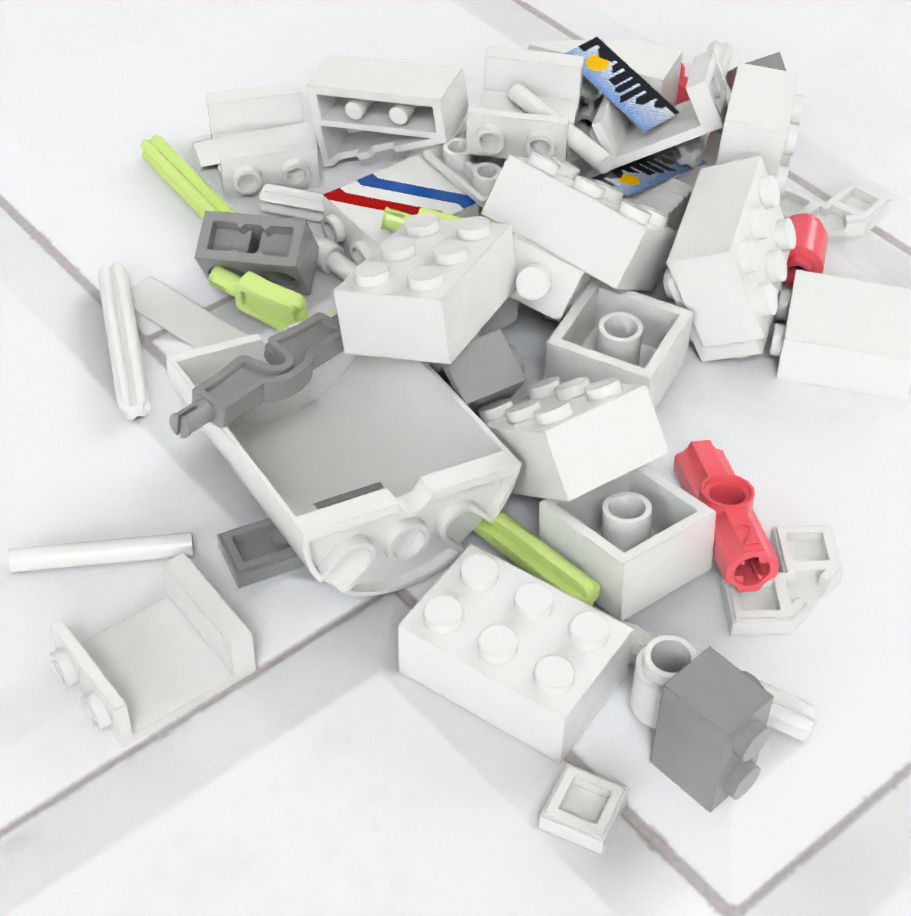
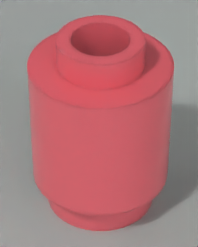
M799 213L789 217L795 228L796 246L790 250L787 260V278L782 282L788 286L793 287L796 270L823 274L828 234L822 222L811 214Z

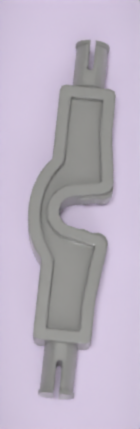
M318 312L301 323L269 337L264 351V357L269 364L247 355L236 357L214 376L193 388L192 404L177 413H173L169 418V425L176 435L180 433V438H187L191 433L209 422L223 428L261 403L280 401L300 392L311 380L314 369L344 351L338 314L329 317L324 313Z

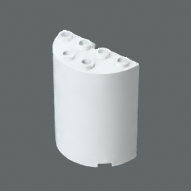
M337 312L329 314L328 316L333 317L337 314ZM297 322V323H294V324H290V325H288V327L285 328L284 330L289 329V328H291V327H293V326H295V325H297V324H299V323H301V322ZM255 333L166 356L167 371L171 385L179 399L187 407L192 404L193 388L214 376L236 357L247 355L269 364L264 357L265 345L267 343H263L262 338ZM344 351L314 369L309 383L297 394L280 401L261 403L226 427L221 428L211 422L201 427L311 574L320 583L324 581L334 585L341 594L349 596H377L404 589L432 576L456 560L465 550L460 542L483 519L492 524L499 515L515 486L521 467V462L427 362L345 354ZM381 482L384 489L321 509H317L313 504Z

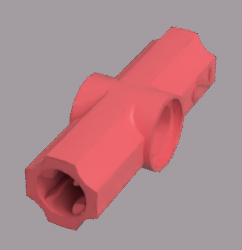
M711 440L691 441L683 452L675 455L674 473L683 490L716 511L713 557L725 582L733 584L739 593L759 591L763 584L777 576L779 559L753 510L754 487L749 481L735 475L723 450L716 449Z

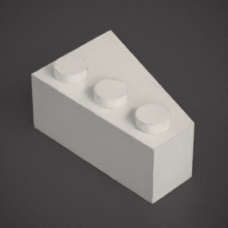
M330 55L306 84L323 167L336 165L341 159L355 156L359 160L372 158L375 152L394 149L397 153L446 143L466 116L469 107L464 72L461 67Z

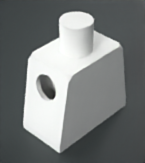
M513 232L518 276L516 278V289L509 297L552 319L562 321L593 276Z

